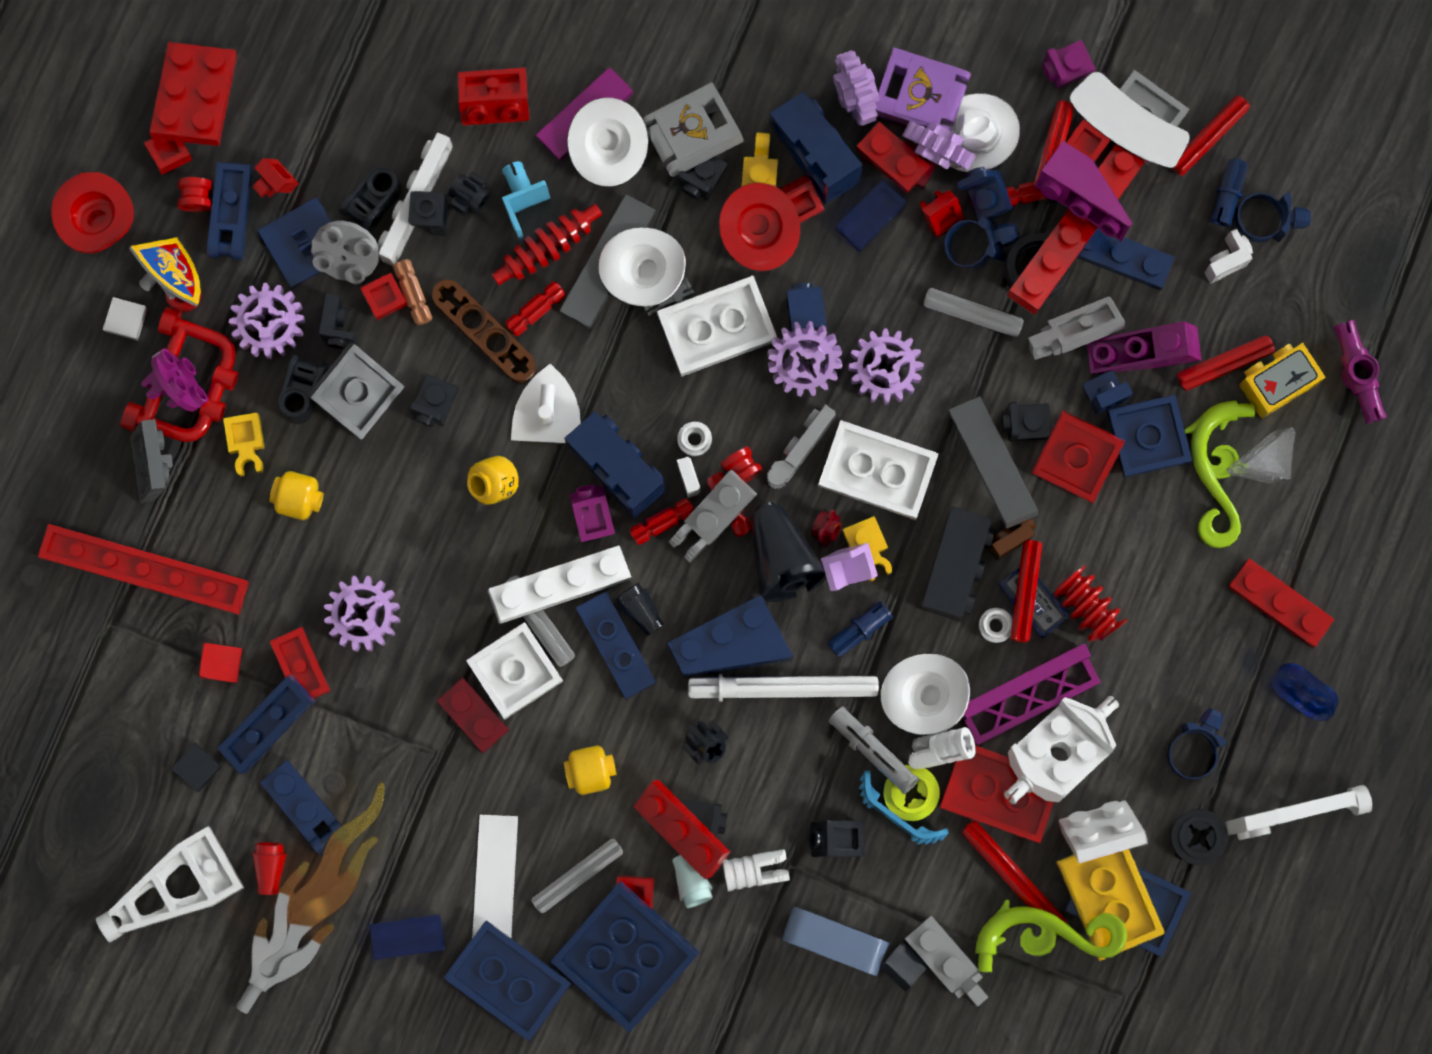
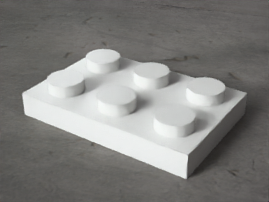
M754 276L657 311L681 377L771 344L773 337L777 338Z
M840 420L818 487L916 520L939 453Z

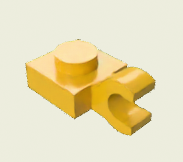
M756 132L755 156L744 157L742 186L750 183H767L776 187L778 159H768L769 133Z

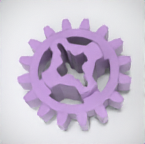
M851 50L837 55V59H835L837 74L833 75V81L842 108L845 107L847 113L852 112L853 119H856L858 125L862 126L876 121V117H878L875 110L877 109L876 102H879L880 96L871 69H867L865 64L861 65L860 58L856 56L855 51Z
M910 121L903 134L904 137L918 144L915 150L918 155L947 170L951 162L969 170L976 156L960 146L964 140L961 136L932 121L927 129Z
M263 283L262 291L260 292L251 286L249 287L251 295L248 298L243 294L238 295L242 302L241 306L232 305L231 307L232 311L237 314V317L229 319V323L233 327H238L231 334L235 340L242 339L240 347L244 351L252 346L251 353L254 357H258L261 351H264L265 356L271 359L275 350L281 356H284V346L287 344L292 348L297 346L293 340L294 335L303 337V331L297 327L299 324L306 323L304 316L297 314L303 307L300 302L291 304L295 299L294 294L290 291L283 296L281 285H277L274 291H271L269 285ZM274 300L282 303L288 309V312L284 310L278 311ZM258 303V305L253 309V311H252V312H249V310H250L255 304ZM266 315H271L274 320L269 321L268 327H264L261 322L266 321ZM247 330L257 331L261 342L250 337ZM283 330H286V332H285L280 338H278V339L276 340V337H277Z
M808 321L805 329H801L798 322H794V331L792 332L782 328L783 338L773 337L772 339L773 346L776 349H769L767 351L768 359L772 360L768 363L769 372L775 373L773 375L774 382L779 384L784 381V391L788 393L794 387L796 388L797 396L800 397L804 389H809L812 396L816 395L815 387L817 386L827 390L826 380L829 378L836 381L838 376L834 369L842 368V361L838 358L842 355L840 345H835L837 343L836 336L834 334L826 336L827 330L824 325L819 327L817 331L814 330L812 321ZM788 348L790 351L789 356L784 359L785 363L782 364L783 355ZM798 352L801 356H804L806 359H810L812 366L809 364L808 361L806 362L804 359H799ZM827 354L826 364L823 367V369H821L820 364L824 359H826L825 355Z
M887 328L883 329L881 337H877L874 331H871L868 343L863 339L858 341L861 351L852 350L850 357L857 361L850 363L848 366V371L857 372L851 378V383L862 384L859 390L860 395L865 394L867 391L872 393L870 402L874 403L878 396L883 397L885 405H888L891 396H894L898 402H901L903 400V391L910 395L913 394L915 389L911 382L920 383L922 377L915 373V371L922 370L924 367L923 362L915 361L920 356L921 351L920 349H910L913 343L912 338L907 339L905 342L901 341V331H897L894 337L889 336ZM886 345L895 347L900 351L894 352L886 348ZM871 351L874 360L863 368V360L868 352ZM882 360L887 365L893 364L891 373H887L885 369L879 370ZM909 365L908 375L901 383L898 374L899 370ZM871 382H880L885 384L886 388L878 387Z
M353 576L351 586H347L341 581L339 586L342 591L339 594L332 591L329 593L331 598L334 599V603L325 604L324 609L332 612V616L325 618L324 622L327 625L335 626L329 632L332 637L342 635L339 642L341 646L345 647L351 641L352 650L356 652L359 651L361 644H364L368 651H373V642L377 641L384 646L386 643L383 636L385 634L395 635L390 626L391 623H400L401 619L393 615V611L400 609V605L394 602L390 603L395 593L392 590L383 593L385 588L383 581L380 580L373 586L370 576H366L364 583H360L358 578ZM368 591L376 594V596H372L369 599L359 598L356 592ZM346 601V614L340 618L341 606ZM360 606L365 610L370 608L366 613L368 616L366 621H362L360 618L355 619L358 616L356 609ZM385 607V618L379 627L377 624L378 616ZM358 628L366 630L369 635L354 636L348 632Z

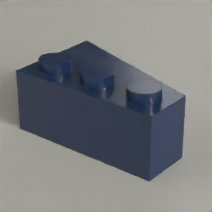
M803 91L772 111L769 115V124L805 176L812 181L816 192L826 205L859 184L863 165L842 140L837 129L823 116L824 112L816 99H809Z
M594 411L564 438L565 443L635 520L665 493V479L653 465L649 467L640 458L642 453L630 440L625 442L616 433L619 428L608 415L605 414L601 417Z
M761 595L667 643L684 678L793 660V655Z

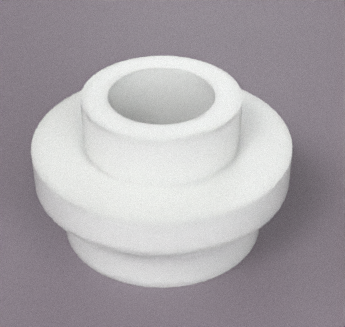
M700 422L687 423L678 433V445L689 456L703 455L711 446V432L706 425ZM698 434L702 440L698 445H691L688 442L689 436Z
M1001 608L989 609L983 613L979 620V631L983 638L989 642H1003L1011 635L1013 619L1007 611ZM992 620H999L1002 624V630L999 632L992 631L990 629V622Z

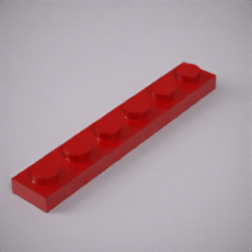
M1116 144L1098 169L1119 200L1145 161L1119 144ZM1068 209L1006 296L1035 315L1098 227L1085 218L1082 219L1075 216Z
M48 524L38 555L39 558L236 615H240L249 586V581L51 524Z

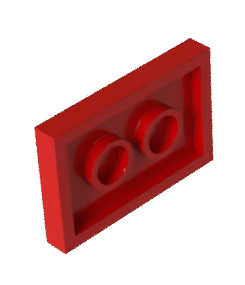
M168 42L150 128L152 138L212 146L220 145L237 59L235 50Z
M975 745V755L973 758L955 761L939 808L1039 844L1041 843L1054 802L1046 801L1033 792H1026L1015 804L1010 803L1009 801L1012 798L1010 797L1007 800L1004 792L1016 783L1018 777L1010 766L1009 757Z

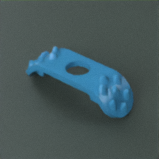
M864 771L860 778L862 783L859 787L862 790L860 795L863 797V804L867 803V808L873 807L911 836L912 842L916 841L917 844L924 842L927 845L931 841L933 844L938 840L942 841L949 834L947 829L934 832L923 826L915 830L877 801L880 794L871 785L870 771Z

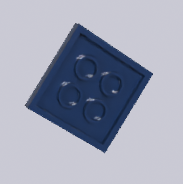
M620 881L550 962L630 1033L700 952Z

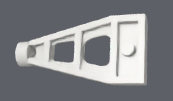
M1360 785L1348 788L1346 793L1223 823L1228 836L1237 834L1238 840L1271 833L1269 826L1341 808L1350 809L1356 816L1369 813L1372 810V799L1366 786Z
M207 826L177 844L109 911L97 917L96 922L105 938L112 942L122 936L123 933L212 907L245 887L211 828ZM180 865H188L199 882L200 889L194 895L182 899L173 898L166 888V880ZM155 887L165 905L162 909L143 916L136 908L135 901L147 890ZM114 916L120 917L122 921L121 927Z

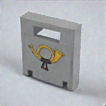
M713 82L643 117L648 137L664 166H666L669 175L672 177L744 142L739 128ZM716 106L726 122L725 125L715 129L708 117V114L716 111Z

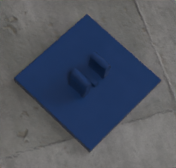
M317 197L258 230L291 289L320 273L312 263L314 258L311 252L312 240L319 228L331 222Z

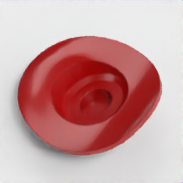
M86 172L70 178L58 189L52 202L51 215L55 230L63 242L77 252L90 254L107 249L128 232L134 219V207L127 191L115 179L102 173Z
M750 183L736 189L726 199L720 213L719 230L726 250L738 263L749 269L766 271L783 265L793 255L800 238V221L793 202L782 190L767 183Z

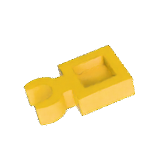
M252 413L223 418L228 452L230 454L239 453V457L235 462V469L238 475L245 476L244 465L249 461L255 463L257 473H262L263 463L255 454V450L265 448L260 415Z
M875 516L842 530L849 547L868 543L875 566L881 565L887 575L892 573L890 562L880 555V552L887 550L888 546ZM875 578L869 579V581L873 582L875 581Z

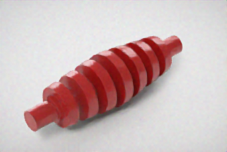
M593 204L583 212H579L576 208L569 211L572 217L570 221L565 215L558 217L557 220L561 226L560 228L553 221L546 223V229L550 234L548 236L540 227L533 232L538 243H535L528 235L523 240L528 250L524 251L520 245H517L513 249L516 258L513 259L507 254L503 257V267L491 274L497 285L499 286L514 277L517 281L523 279L524 275L521 271L523 269L530 275L537 272L533 265L534 261L541 268L548 266V261L544 256L546 253L553 262L559 260L560 255L555 247L558 246L566 254L571 249L567 242L568 238L576 245L581 240L578 231H581L585 236L591 232L589 227L591 222L602 216L598 206Z

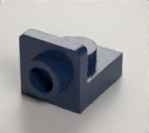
M978 167L966 173L967 178L957 182L959 190H968L978 221L981 216L993 219L1013 209L1000 171L986 170L985 167Z
M1109 371L1089 380L1082 386L1096 416L1127 402L1133 395L1128 382L1120 384L1114 371Z

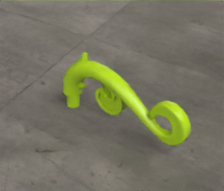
M1236 400L1218 403L1210 407L1192 425L1184 429L1185 434L1192 433L1191 456L1200 480L1225 510L1230 519L1229 530L1225 533H1217L1212 527V521L1215 516L1220 514V511L1212 509L1201 517L1197 529L1199 537L1206 545L1212 548H1224L1234 543L1240 535L1241 524L1234 505L1217 481V479L1229 478L1236 472L1239 465V456L1237 451L1231 446L1220 445L1211 452V456L1220 459V463L1212 465L1207 457L1209 436L1218 425H1220L1221 430H1224L1228 422L1237 421L1238 417H1254V403L1238 404Z
M1007 899L995 915L982 927L978 935L975 954H979L978 972H992L993 955H996V948L1006 940L1001 935L1014 925L1031 923L1041 927V934L1039 937H1035L1033 929L1029 927L1023 931L1021 946L1030 955L1043 956L1051 952L1055 946L1056 934L1092 956L1110 958L1119 954L1125 947L1127 929L1123 921L1113 914L1104 913L1097 915L1087 925L1086 933L1088 936H1093L1094 932L1099 928H1106L1111 933L1110 943L1104 947H1097L1084 939L1057 916L1033 907L1010 908V901Z

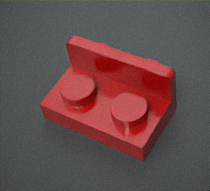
M526 68L458 72L459 107L463 125L520 122L530 119Z

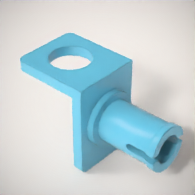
M518 161L513 162L516 176L510 164L506 165L502 170L512 191L511 194L502 197L518 239L522 243L524 236L514 213L550 199V194L545 181L533 185L530 184L523 163Z

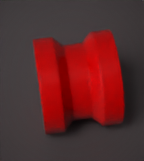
M185 177L178 180V189L181 191V197L177 200L178 209L187 212H207L212 209V202L209 199V192L212 190L211 180L200 177Z
M749 446L733 453L720 464L723 471L729 472L733 470L745 483L763 471L760 463H755L752 459V451Z

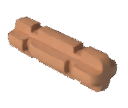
M406 259L395 263L393 269L397 279L401 280L399 284L409 309H412L411 315L415 324L419 326L430 322L432 315L428 305H425L427 302L416 276H413L415 272L410 260Z

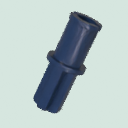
M1238 158L1228 161L1221 187L1216 188L1218 197L1212 217H1210L1211 223L1218 226L1224 223V227H1231L1238 199L1243 197L1241 188L1248 168L1246 161Z
M878 601L857 619L853 617L850 620L851 624L828 641V646L837 657L843 656L863 639L869 641L870 635L882 625L892 620L893 616L889 609L881 601Z

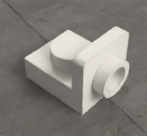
M1237 229L1231 231L1225 238L1231 254L1228 250H1225L1210 258L1211 264L1204 271L1210 284L1246 267L1253 259L1251 256L1253 250L1249 240L1245 235L1241 236Z

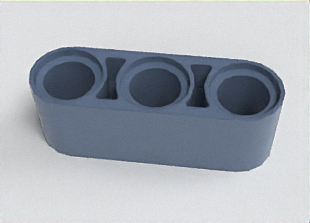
M793 906L781 940L874 976L878 975L889 945L886 941Z

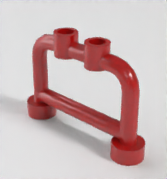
M166 307L159 322L158 332L171 337L167 346V350L178 358L187 335L215 345L222 351V359L214 371L211 387L207 394L208 401L200 407L199 417L195 426L189 429L154 418L163 395L155 399L147 398L144 406L129 402L123 412L120 427L134 432L141 421L155 419L157 429H161L163 436L171 439L191 442L204 436L212 421L220 423L226 403L220 402L224 389L232 391L238 379L239 372L232 370L235 364L236 352L231 340L220 332L181 319V311Z

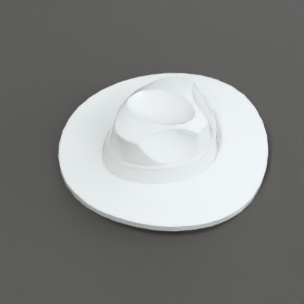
M988 94L964 96L954 126L940 122V124L950 127L953 133L964 139L960 145L961 147L976 155L969 170L951 162L950 166L963 172H968L978 167H985L986 170L1000 165L1013 153L1020 135L1019 121L1014 110L1002 99Z
M600 98L586 104L576 114L568 134V149L573 165L585 179L601 186H616L632 178L641 168L648 149L647 130L639 113L628 103L615 98Z
M633 228L617 234L605 245L599 259L600 278L607 290L621 301L635 306H653L670 298L679 288L686 267L685 254L681 245L667 233L652 228Z
M937 654L916 655L899 662L889 671L881 689L882 707L887 717L899 728L920 735L938 734L952 728L963 717L970 697L969 681L963 668L954 660Z

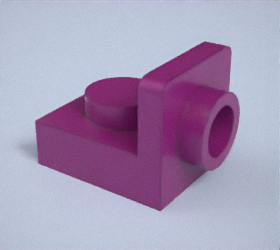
M1082 40L1057 51L1054 48L1047 50L1043 59L1044 62L1042 63L1046 78L1049 82L1054 81L1057 89L1088 77L1096 71Z
M588 484L577 488L575 493L570 494L581 542L615 534L603 486L596 487L594 484Z

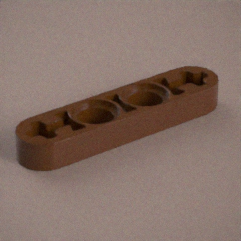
M441 280L435 285L432 297L436 307L509 379L515 383H526L534 377L536 364L532 355L471 295L453 280ZM444 289L447 292L455 290L453 295L462 306L456 316L451 314L457 310L450 301L441 302L443 299L441 291ZM465 300H467V301L469 302V303L463 305V303H464ZM469 311H476L482 316L480 325L473 329L467 328L462 322L464 315ZM498 334L506 339V346L500 352H492L487 348V340L492 335ZM513 347L517 350L513 351L512 354L519 362H523L525 359L528 361L526 364L528 372L525 374L521 371L514 374V364L508 358H506L504 363L500 361L508 356Z

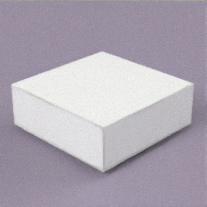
M113 297L103 330L107 333L138 341L148 308Z
M685 457L677 460V467L687 497L699 495L700 485L691 458Z

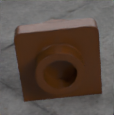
M1032 518L1015 525L1017 528L1015 531L1010 527L993 537L996 542L992 544L990 551L996 561L1021 547L1026 540L1033 539L1035 536L1033 529L1036 526Z

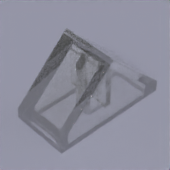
M1293 427L1273 431L1226 470L1232 476L1271 484L1289 481L1291 479L1295 430Z

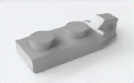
M1108 296L1048 320V325L1041 329V333L1028 338L1029 350L1034 359L1049 356L1052 353L1053 355L1063 354L1125 329V321L1112 298Z
M932 916L928 917L905 938L906 942L928 965L930 970L950 993L953 992L957 998L966 994L975 1006L981 1005L988 998L977 984L983 978L978 973V969Z

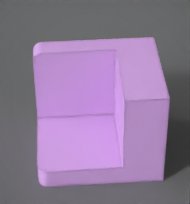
M868 543L837 550L821 558L831 591H836L849 584L873 579L878 576Z

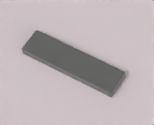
M627 194L625 195L561 307L560 314L591 329L610 295L599 274V259L603 248L614 236L625 230L648 228L656 214L655 209Z
M981 397L949 409V416L1006 529L1038 516V508Z

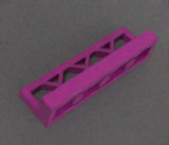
M1084 643L969 701L962 719L970 730L976 746L1060 704L1065 697L1070 699L1100 684L1101 681L1088 659L1091 654L1086 644ZM1081 662L1090 681L1080 686L1065 682L1068 669ZM1062 672L1060 680L1052 678V676ZM1044 680L1058 684L1055 698L1048 702L1034 697L1038 683ZM1063 686L1072 689L1060 695ZM1032 687L1029 696L1020 693V692H1022V691H1024V690H1026V689ZM1012 696L1028 700L1024 714L1019 717L1003 713L1007 699ZM1001 702L999 711L989 709ZM1032 702L1041 705V706H1039V707H1037V708H1035V709L1029 711ZM981 712L997 716L993 730L980 736L971 717ZM1001 718L1011 720L999 726Z

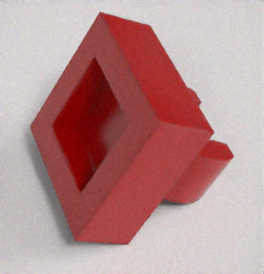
M263 158L254 167L262 177L253 185V189L261 197L265 195L271 197L276 192L291 193L299 185L278 159Z
M938 190L934 192L936 199L928 205L924 201L920 202L928 227L937 238L948 231L954 224L964 219L958 199L950 190L944 194Z

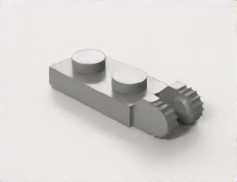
M825 404L821 411L813 410L804 423V426L808 428L800 439L794 436L783 453L787 455L786 459L776 461L771 466V470L767 473L768 486L770 485L774 490H779L780 488L783 489L785 483L790 481L835 420L836 414L833 409Z
M733 470L729 471L684 521L686 524L676 532L669 543L675 548L694 530L701 539L686 552L684 557L689 562L693 561L707 545L712 544L757 493Z

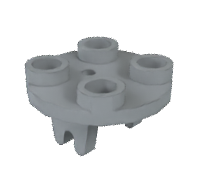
M347 221L329 222L319 228L312 240L311 252L314 257L312 263L320 272H325L336 279L349 281L352 284H360L376 268L379 262L378 253L380 250L375 238L361 226Z

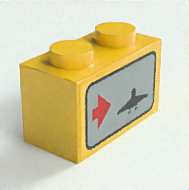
M1304 343L1295 348L1288 344L1273 354L1275 360L1264 366L1261 361L1244 372L1246 378L1239 386L1250 403H1254L1255 410L1261 419L1318 385L1326 378Z

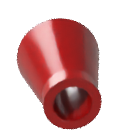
M259 842L255 844L252 858L258 894L275 895L279 893V884L287 852H284L283 843Z

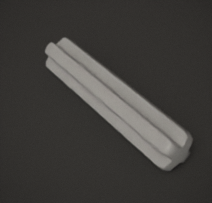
M934 288L928 289L924 299L925 307L1013 337H1017L1020 334L1023 326L1022 318Z
M517 575L513 576L510 579H508L505 583L519 579L520 577ZM544 610L523 616L558 666H565L574 659L575 653Z
M610 839L535 895L531 900L533 905L540 913H545L623 854V849L615 839Z

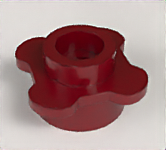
M831 510L829 513L820 512L812 527V537L817 538L819 542H822V546L827 547L831 541L836 540L840 533V516L836 515L834 510Z

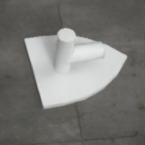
M551 364L536 374L522 391L515 406L511 441L565 443L564 438L580 424V410L574 392L566 379Z

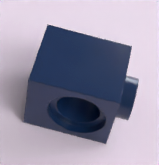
M802 283L794 285L792 287L793 290L787 291L786 302L791 332L794 331V322H798L801 329L806 328L808 321H812L816 331L822 325L827 327L821 286L813 287L812 283Z

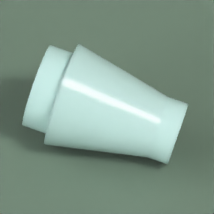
M681 855L675 857L672 861L675 867L680 901H684L686 908H691L711 900L713 897L710 891L713 887L707 879L704 880Z

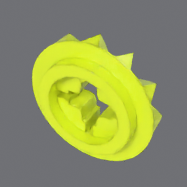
M905 765L919 778L917 792L926 798L925 801L913 799L905 807L906 795L901 793V790L888 778L885 782L883 797L888 809L899 818L907 821L921 820L930 815L936 808L940 796L939 785L934 775L926 768L912 769L909 765Z

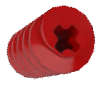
M1085 565L1060 583L1053 595L1055 597L1067 596L1062 604L1064 609L1075 606L1074 611L1070 615L1072 620L1084 618L1079 626V630L1092 629L1087 638L1088 642L1102 641L1125 624L1128 619L1115 620L1120 612L1118 607L1107 610V606L1112 598L1110 596L1098 598L1103 586L1090 587L1095 576L1093 574L1081 575L1087 566Z

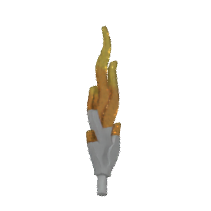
M383 782L378 783L373 801L367 810L342 825L330 836L325 846L322 860L307 884L294 894L295 886L308 870V861H304L285 881L279 890L275 903L273 933L269 941L266 937L267 919L262 918L259 921L252 942L250 984L235 1006L241 1012L248 1014L262 991L266 992L274 984L304 969L312 961L324 939L333 931V924L328 923L317 930L303 947L298 948L302 936L314 925L338 910L353 893L367 852L378 842L377 836H372L360 844L351 859L348 869L340 876H338L339 865L349 845L377 819L384 800Z

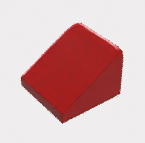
M802 176L779 188L793 202L800 223L824 211L812 181L806 176Z
M204 643L199 677L205 680L238 683L242 648Z

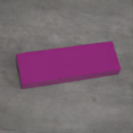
M609 67L538 132L536 137L560 162L569 154L568 134L570 126L581 108L600 98H615L625 102L633 95V90Z

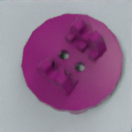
M166 348L152 356L151 365L153 371L141 383L145 388L152 387L146 393L147 398L155 399L164 395L171 398L167 401L168 407L175 408L180 406L186 411L192 412L208 401L206 393L194 378L196 369L187 358L183 357L179 360Z

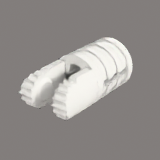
M963 727L958 730L954 729L949 732L945 731L914 739L912 748L915 753L910 755L908 764H910L909 767H912V769H924L971 759L975 755L973 736L968 728Z
M785 850L724 860L722 864L727 891L788 881L790 879L789 872L785 869L765 872L760 870L762 866L778 864L786 860Z

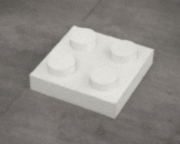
M525 622L466 660L504 719L515 714L563 682Z
M1126 800L1108 802L1100 808L1087 812L1077 811L1066 818L1059 819L1061 832L1079 863L1147 844L1145 831Z

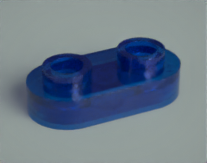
M1295 663L1283 664L1278 668L1273 677L1272 685L1275 692L1309 718L1315 721H1326L1334 715L1339 705L1336 692L1302 666ZM1289 676L1295 678V679L1298 680V681H1294V680L1290 679ZM1317 697H1321L1326 702L1320 701Z

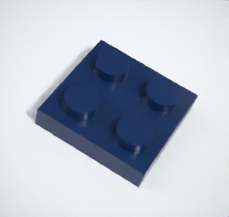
M1176 395L1113 408L1107 411L1112 434L1125 440L1118 454L1123 478L1192 462Z

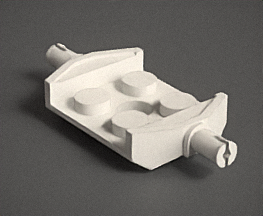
M1108 696L1097 708H1092L1066 697L1062 699L1054 711L1017 745L1011 746L1008 752L1009 762L1018 779L1011 788L1004 792L1005 798L1008 800L1011 797L1012 799L1009 802L1015 804L1026 792H1033L1046 801L1060 802L1115 749L1116 743L1106 723V718L1119 707L1117 700L1111 704L1114 698ZM1055 747L1062 748L1066 751L1068 760H1056L1051 755V749Z

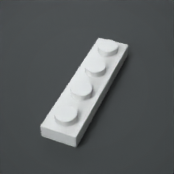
M437 132L433 141H427L421 155V159H424L419 171L414 170L407 182L406 188L409 189L405 200H399L394 208L392 219L395 221L390 231L385 230L379 239L378 248L380 251L378 254L382 262L391 266L397 263L414 228L408 222L410 193L412 191H432L453 148L449 137Z
M616 546L489 588L488 594L499 624L630 581L631 575L620 546Z

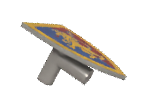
M177 237L135 245L129 248L138 262L147 271V274L139 282L144 290L150 291L158 282L170 300L178 297L197 307L201 293L199 277L194 263Z

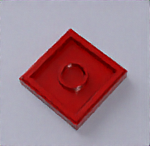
M1062 410L1031 473L1094 503L1125 440Z

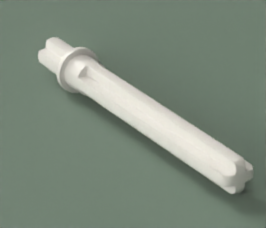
M719 674V677L690 678L688 682L690 698H719V702H723V698L877 696L879 692V681L876 676L723 677L722 674Z

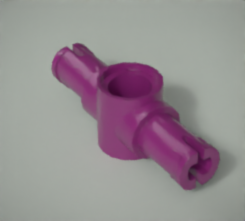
M1350 320L1346 322L1347 324L1343 322L1333 327L1343 356L1340 357L1343 364L1341 378L1344 385L1352 390L1353 396L1358 397L1365 418V424L1368 425L1374 423V421L1378 422L1387 418L1378 392L1380 386L1377 377L1380 369L1377 360L1369 355L1367 348H1363L1355 320ZM1354 365H1360L1365 368L1367 379L1362 380L1355 376L1353 373Z

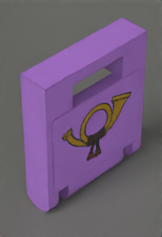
M893 48L878 92L880 100L876 102L877 109L875 110L878 117L906 126L912 121L926 129L932 121L952 132L950 127L942 125L940 122L954 126L967 87L961 82H969L971 73L951 65ZM894 71L896 74L905 76L897 100L885 96Z

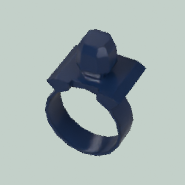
M1289 191L1280 200L1266 193L1252 194L1243 200L1237 208L1235 215V224L1239 233L1245 235L1249 241L1256 243L1267 242L1272 238L1280 242L1290 230V226L1291 229H1304L1311 222V211L1300 207H1294L1291 210V195ZM1261 198L1268 200L1276 207L1281 217V223L1276 233L1267 237H1257L1251 235L1243 228L1240 223L1239 213L1243 203L1250 199Z
M981 216L978 222L963 220L954 224L947 232L944 241L945 252L949 260L955 265L967 269L979 268L986 264L990 257L1004 262L1005 252L1003 245L1007 246L1016 242L1020 235L1017 226L1012 223L997 225L995 221ZM975 223L985 229L989 245L984 256L978 262L964 266L955 260L951 252V242L959 228L966 224Z
M1209 708L1199 719L1200 726L1194 722L1181 725L1183 733L1172 740L1167 751L1168 764L1172 771L1180 778L1187 780L1201 779L1209 775L1216 767L1218 760L1217 748L1227 745L1223 737L1214 733V731H1219L1223 721L1222 713ZM1194 733L1203 736L1208 740L1213 749L1214 759L1212 766L1206 774L1200 777L1191 778L1181 774L1172 762L1171 751L1173 744L1184 734Z

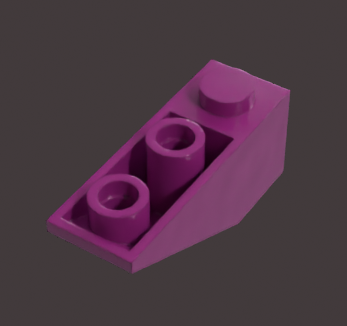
M1062 141L1041 171L1035 187L1047 198L1057 200L1068 207L1075 216L1082 219L1085 218L1099 227L1103 234L1114 237L1122 242L1132 225L1130 218L1094 161Z
M1185 321L1107 336L1087 344L1090 373L1092 375L1103 374L1109 371L1122 372L1170 367L1202 360L1197 326Z

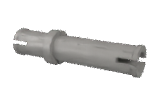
M844 706L831 716L829 723L850 742L849 746L854 751L859 750L901 790V793L906 794L915 786L919 778L872 735L874 731L869 726L864 727ZM851 728H852L861 738H859V737L851 730ZM877 753H878L886 762H884V761L877 755Z

